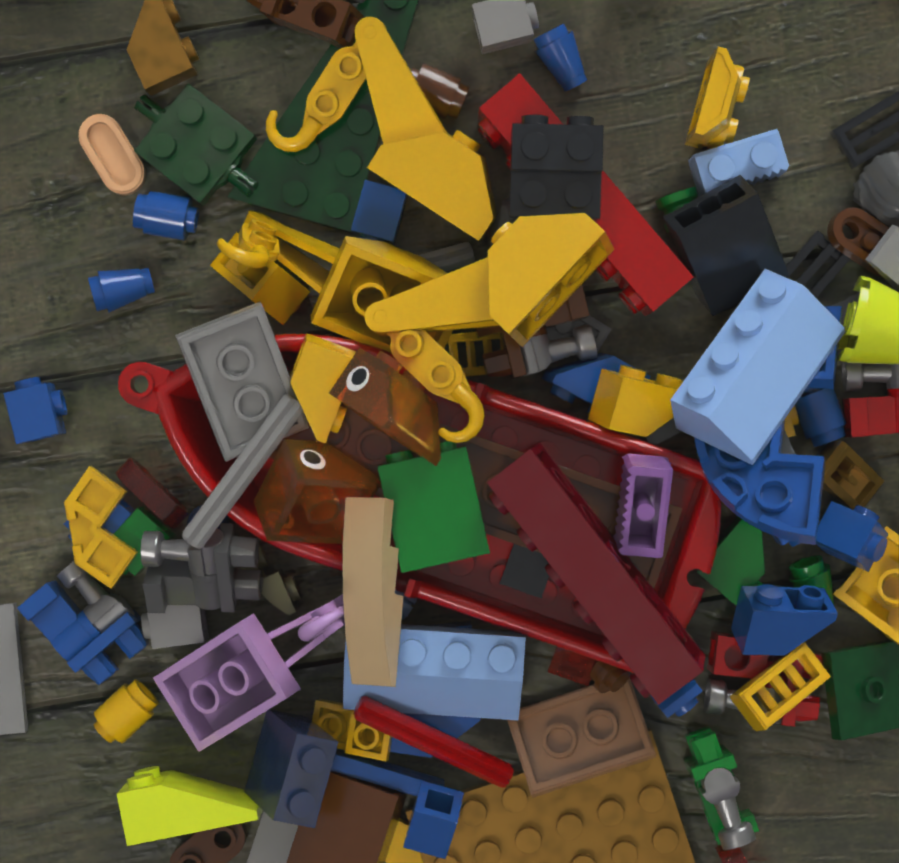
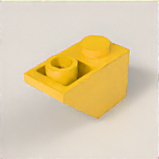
M306 333L290 375V384L317 441L326 443L330 431L338 433L344 420L347 408L340 405L346 390L351 391L346 385L347 377L354 368L359 367V365H356L358 361L357 351Z
M620 365L619 372L601 369L588 420L610 430L647 437L674 418L670 399L678 390L683 380L657 373L656 380L646 379V371L625 365Z

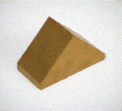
M835 440L828 443L819 454V456H824L825 459L823 489L852 510H854L856 505L865 507L884 482L843 441Z

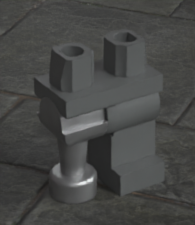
M221 523L220 530L217 528L201 549L191 546L184 539L165 540L164 535L160 531H144L140 553L142 565L148 566L143 581L147 613H165L167 605H196L205 610L221 608L222 612H235L238 599L260 600L263 588L262 571L240 570V567H257L259 560L258 538L237 537L234 523Z

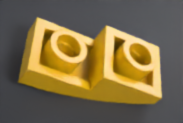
M325 699L315 700L312 721L338 741L337 749L345 750L346 754L385 762L389 760L391 736L357 721L354 718V710L343 709V703Z

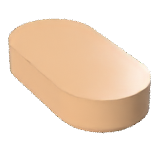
M95 114L88 117L80 126L79 142L108 189L118 195L127 196L138 192L146 181V168L139 155L134 151L135 149L122 127L115 119L105 114Z

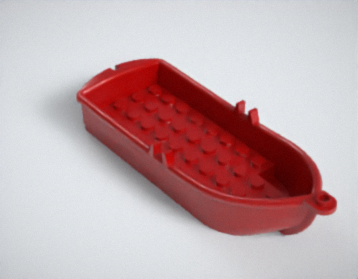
M306 334L274 335L287 370L292 371ZM311 334L357 351L358 361L356 365L364 366L368 369L369 379L362 389L353 393L401 410L409 405H414L418 407L421 417L458 430H463L467 426L469 415L460 404L436 396L428 391L394 358L391 352L350 339ZM135 362L128 365L119 376L118 389L120 395L132 406L159 415L167 438L178 459L192 480L209 497L238 457L225 462L187 365L185 364L175 371L146 362ZM140 376H144L148 380V388L143 393H139L134 387L135 380ZM467 379L471 390L477 395L484 409L485 417L483 426L476 435L478 437L524 453L540 442L558 465L618 486L622 482L621 474L623 469L621 466L625 464L622 457L627 453L668 458L673 468L669 504L683 509L654 590L686 629L705 591L704 588L690 585L687 581V575L693 569H699L704 573L711 574L721 523V500L705 478L699 460ZM269 458L227 516L259 539L281 550L343 572L345 498L383 497ZM274 512L282 513L292 521L293 527L288 532L277 531L268 523V516ZM391 529L390 546L395 547L394 538H393L392 529ZM486 534L490 550L489 554L401 573L398 560L395 590L403 592L406 597L420 598L634 673L623 658L617 662L608 653L601 641L605 635L595 622L588 625L581 618L573 606V602L577 599L566 585L563 588H559L549 576L542 598L500 584L514 543Z

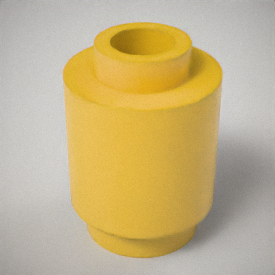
M135 679L129 685L124 683L94 711V716L97 720L94 723V727L109 743H112L114 740L125 743L154 715L153 709L159 705V702L154 694L139 680Z

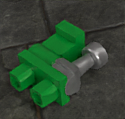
M709 726L685 734L691 756L683 758L688 773L694 779V784L714 840L718 845L722 846L723 850L739 848L753 842L756 839L755 832H758L759 828L754 814L749 808L742 811L738 808L735 797L739 793L740 782L731 770L737 768L733 754L724 745H719L715 732H711Z

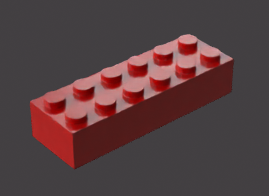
M520 73L480 106L478 112V126L480 127L477 129L478 133L493 150L500 146L506 153L508 161L505 164L510 171L511 129L513 123L521 124V116L544 115L549 117L548 124L564 125ZM602 171L600 219L593 221L606 232L614 250L595 271L606 282L612 277L623 290L618 294V297L633 314L641 311L644 316H647L659 308L694 276L607 174Z

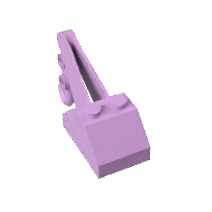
M343 594L268 634L253 613L153 677L198 752L301 689L288 668L345 625ZM302 625L298 630V636L301 640L310 642L283 661L271 640Z

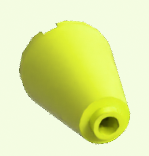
M859 276L853 291L860 292L858 302L848 303L843 321L845 333L839 340V349L842 351L838 355L837 360L846 363L899 364V292L870 277Z

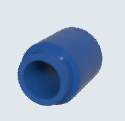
M150 191L148 195L140 193L137 195L133 211L134 228L143 229L144 234L178 240H186L188 233L196 232L199 208L193 207L191 197Z
M806 388L795 404L798 419L806 439L811 438L813 446L817 447L846 436L843 425L847 424L834 389Z

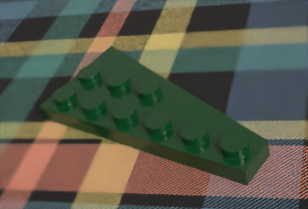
M365 0L363 3L359 2L356 9L364 15V18L375 17L382 21L401 55H404L419 0ZM332 44L329 46L276 124L277 131L283 137H294L303 126L307 97L334 53L340 48ZM367 80L363 83L343 117L318 134L306 149L298 152H285L276 148L267 137L244 171L255 181L259 182L257 189L254 190L247 183L241 181L253 191V194L246 197L244 193L234 186L227 197L231 200L353 234L351 228L364 181L368 180L371 171L367 166L376 153L381 136Z

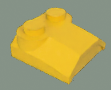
M718 46L707 61L685 145L699 149L704 147L712 149L722 146L724 143H732L739 121L732 118L736 101L743 103L750 78L743 76V66L733 64L727 48Z
M886 526L884 529L888 533L887 547L881 559L873 562L869 572L857 567L833 595L880 630L887 638L899 645V535Z

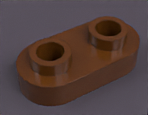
M847 208L835 214L827 227L828 239L832 246L872 274L882 277L865 259L885 235L889 227L859 208ZM844 225L851 228L853 232L852 239L844 236Z
M244 823L193 833L175 849L169 863H183L186 859H193L197 863H228L242 850L247 838L246 827ZM220 831L228 832L231 836V842L226 845L220 844L216 839V833Z

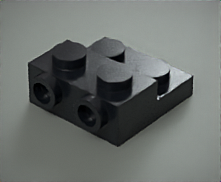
M544 115L521 116V124L513 123L511 129L509 218L586 213L592 220H599L604 125H594V118L590 116L567 117V125L548 124L549 117Z

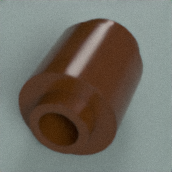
M423 63L420 70L412 67L411 72L437 116L446 119L448 115L457 119L470 87L462 84L461 78L426 63Z

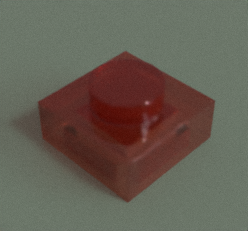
M556 646L547 672L588 686L591 680L590 672L597 660Z

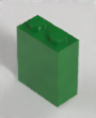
M449 441L429 445L431 454L413 458L412 450H405L385 455L387 464L377 466L384 498L394 500L392 534L395 547L399 548L398 560L401 573L490 553L466 446L457 448L456 443Z

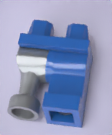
M73 561L57 577L66 588H71L75 585L89 604L81 611L55 580L44 584L18 606L17 609L28 621L31 620L75 673L83 670L90 679L100 685L119 670L105 653L110 646L116 642L128 658L131 659L149 645L150 642L148 639H144L142 628L137 624L141 621L140 615L135 610H132L126 600L120 595L108 594L89 573L77 566Z

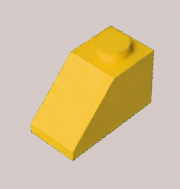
M236 232L228 243L237 248H240L239 233ZM220 252L210 264L213 269L254 303L261 302L264 310L282 325L298 310L303 300L311 292L274 261H268L267 266L262 268H252L238 263Z

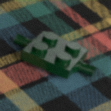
M189 83L173 103L164 109L146 94L142 95L140 100L152 110L146 108L139 101L136 102L135 110L142 113L153 123L149 133L134 151L202 206L208 202L217 189L223 187L228 182L244 193L246 197L251 196L253 191L241 181L247 183L254 190L257 189L259 182L240 169L245 154L257 141V137Z

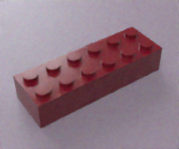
M540 442L487 482L492 489L488 493L492 503L503 515L511 513L521 526L516 530L520 539L532 552L538 549L548 561L545 570L559 588H563L565 585L569 588L577 599L573 602V606L588 625L595 622L605 635L601 639L605 649L617 662L622 658L634 672L630 675L633 685L644 698L652 696L659 705L703 672L705 662L703 651L630 557L622 555L618 551L613 535Z

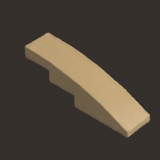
M345 498L343 606L351 682L356 685L396 687L404 596L395 594L399 548L390 546L394 500L387 498Z

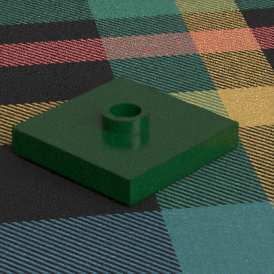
M885 640L821 653L823 666L831 676L825 681L833 740L842 741L899 728V645L892 640Z

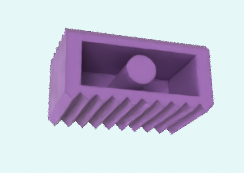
M627 453L622 457L625 464L621 466L623 469L621 474L622 482L620 483L622 490L618 492L621 499L618 500L619 508L617 509L618 517H616L617 525L615 526L616 534L614 539L618 551L622 555L662 558L673 468L666 457Z

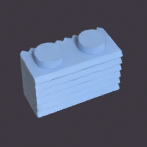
M777 129L693 154L688 160L699 197L739 175L749 184L754 185L758 181L762 183L766 179L771 180L775 176L780 177L789 167Z

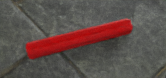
M367 696L361 697L355 707L353 714L357 721L500 788H505L512 779L514 769L510 763Z

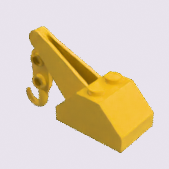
M375 17L362 18L355 27V43L350 47L341 48L334 53L310 91L306 100L303 126L297 135L287 138L279 134L276 129L278 113L275 110L270 111L266 119V133L270 142L276 148L285 152H298L306 149L318 134L343 117L363 83L367 80L383 145L379 147L367 168L476 240H483L496 219L497 211L486 158L478 153L481 144L459 130H456L453 136L447 133L387 31L385 24Z
M253 210L248 211L239 231L240 248L227 243L222 238L217 240L219 250L234 261L252 268H262L267 266L268 261L278 260L316 290L320 295L311 313L312 324L391 352V339L389 336L378 335L366 325L365 312L367 308L374 302L381 301L447 274V272L427 259L384 241L345 236L341 247L338 248ZM281 239L332 263L331 270L328 271ZM453 330L427 333L445 349Z
M586 213L519 216L513 224L506 222L496 231L491 239L493 245L488 250V257L394 296L374 302L367 308L365 312L366 325L378 335L390 337V349L394 358L432 394L458 403L467 411L469 422L463 430L458 432H451L445 428L438 430L439 436L446 441L461 443L475 437L483 426L484 409L477 395L471 390L460 363L427 332L500 326L523 347L614 250L606 232Z

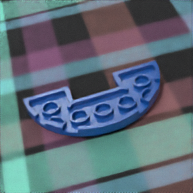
M824 306L842 323V306ZM839 342L807 388L834 389ZM785 420L753 465L694 437L699 463L705 478L719 499L734 514L748 524L770 535L797 543L816 545L825 459L824 456L781 454Z

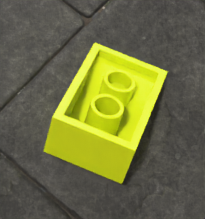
M159 766L134 771V777L128 778L126 784L117 793L127 846L259 820L263 810L244 792V789L174 770L160 772Z

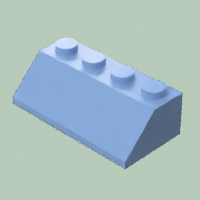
M764 269L670 399L676 429L753 465L845 333V327L804 285Z
M401 624L396 687L352 684L345 642L343 709L355 710L361 697L367 696L401 713L519 720L526 637L514 631Z

